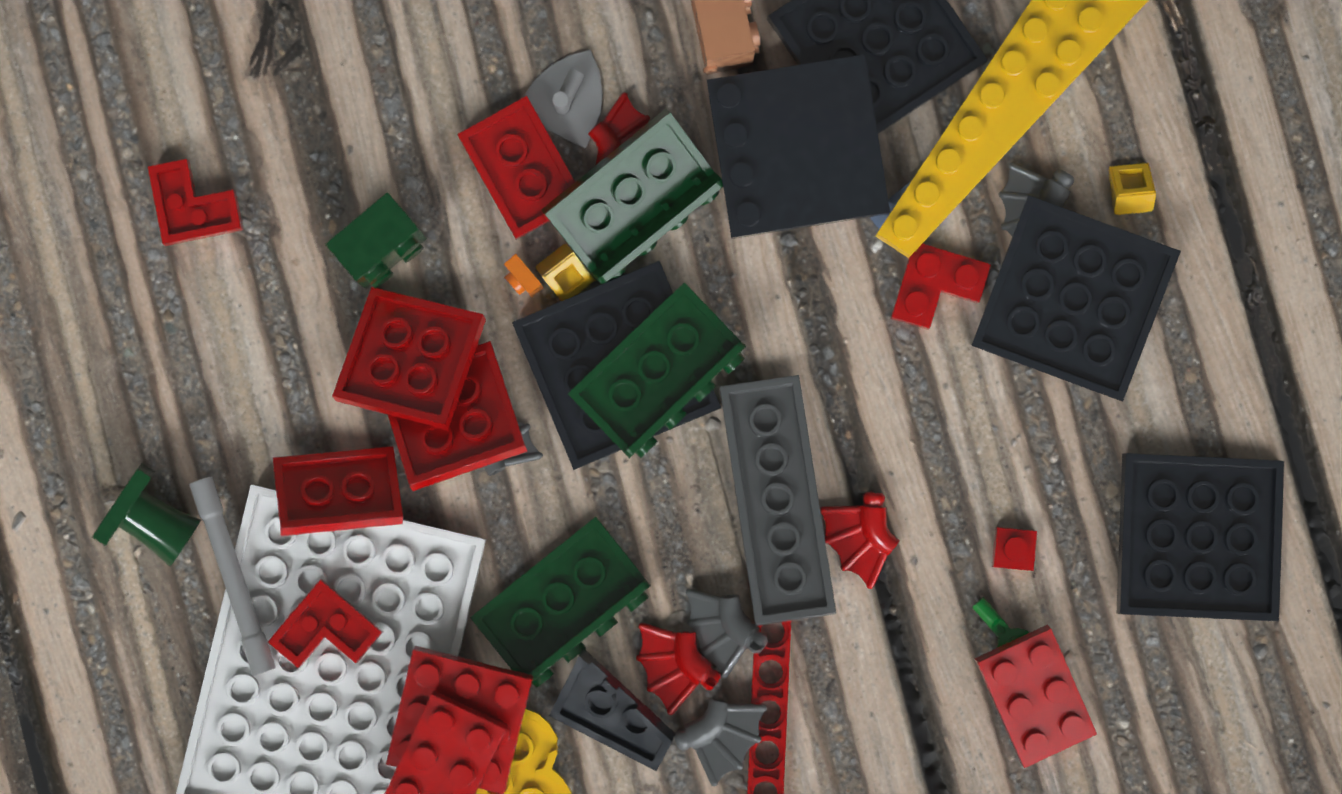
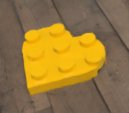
M528 708L525 709L504 794H572L565 778L553 768L558 754L557 733L546 718L539 712ZM480 788L476 792V794H499Z

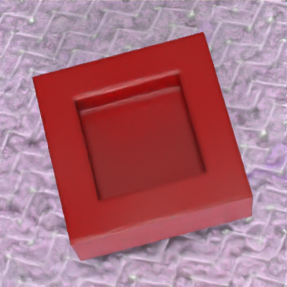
M995 527L992 567L1034 571L1037 531Z

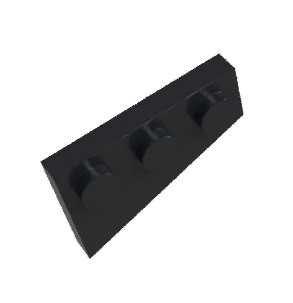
M584 648L578 656L549 715L657 771L676 734Z

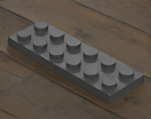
M799 375L720 386L755 625L760 626L836 614Z

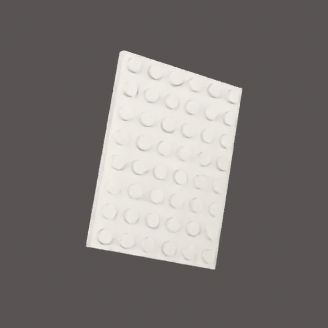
M250 485L235 553L260 628L265 634L267 642L319 580H324L384 632L358 663H354L325 638L301 668H297L268 643L276 668L253 676L242 645V635L227 590L225 589L176 794H385L397 767L386 765L412 651L415 646L459 657L486 539L403 520V524L281 536L276 490Z

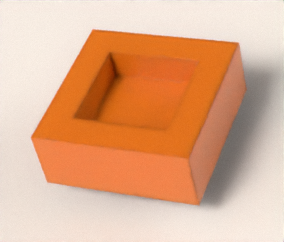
M517 254L504 263L509 271L504 278L519 295L526 291L533 298L544 288Z

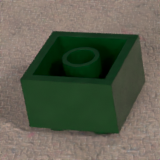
M387 192L325 245L354 280L367 289L371 285L374 288H378L393 275L390 269L402 259L407 263L415 258L424 249L421 243L427 238Z

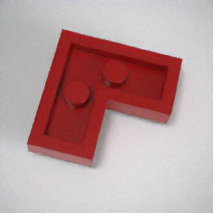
M188 159L147 166L163 245L169 246L244 230L237 194L234 189L197 197Z
M922 243L908 258L891 319L929 330L940 293L978 304L991 264Z
M319 580L269 639L268 643L297 668H301L325 638L354 663H358L384 631L324 580Z

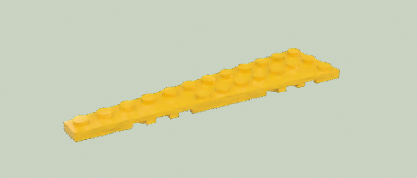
M1031 0L875 237L909 258L1149 0Z

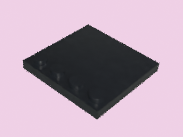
M791 0L767 17L768 22L798 65L865 54L878 135L985 65L988 61L947 0Z
M865 54L707 80L731 239L890 214Z
M1028 195L971 346L1123 402L1181 251Z
M660 260L512 322L573 470L621 450L568 393L673 294ZM714 389L700 402L693 397L682 408L687 415L673 428L721 409ZM664 425L653 437L669 429Z
M1123 453L1116 614L1279 622L1284 461Z

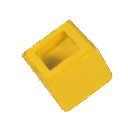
M1149 163L1109 166L1114 214L1151 212L1154 209L1156 190Z
M567 244L560 246L535 267L561 301L576 296L595 281Z

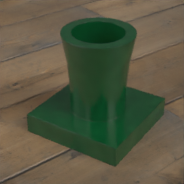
M141 463L92 538L106 546L119 527L152 550L171 567L196 530L201 519L179 511L144 491L143 489L155 471Z

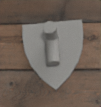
M591 49L569 55L549 66L533 81L523 96L528 97L547 131L585 149L591 140L588 133L597 126L601 114L603 94L600 72Z

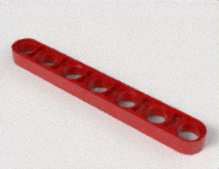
M791 621L780 622L784 627V635L777 643L767 642L760 653H753L751 704H761L768 700L774 701L779 705L781 713L778 720L774 723L767 724L761 720L759 721L761 742H773L777 745L779 754L774 762L764 764L758 761L755 755L756 747L760 743L754 744L749 749L747 794H753L756 785L765 781L771 782L776 787L777 794H784ZM774 660L781 665L782 676L777 682L766 683L760 678L759 668L765 661Z

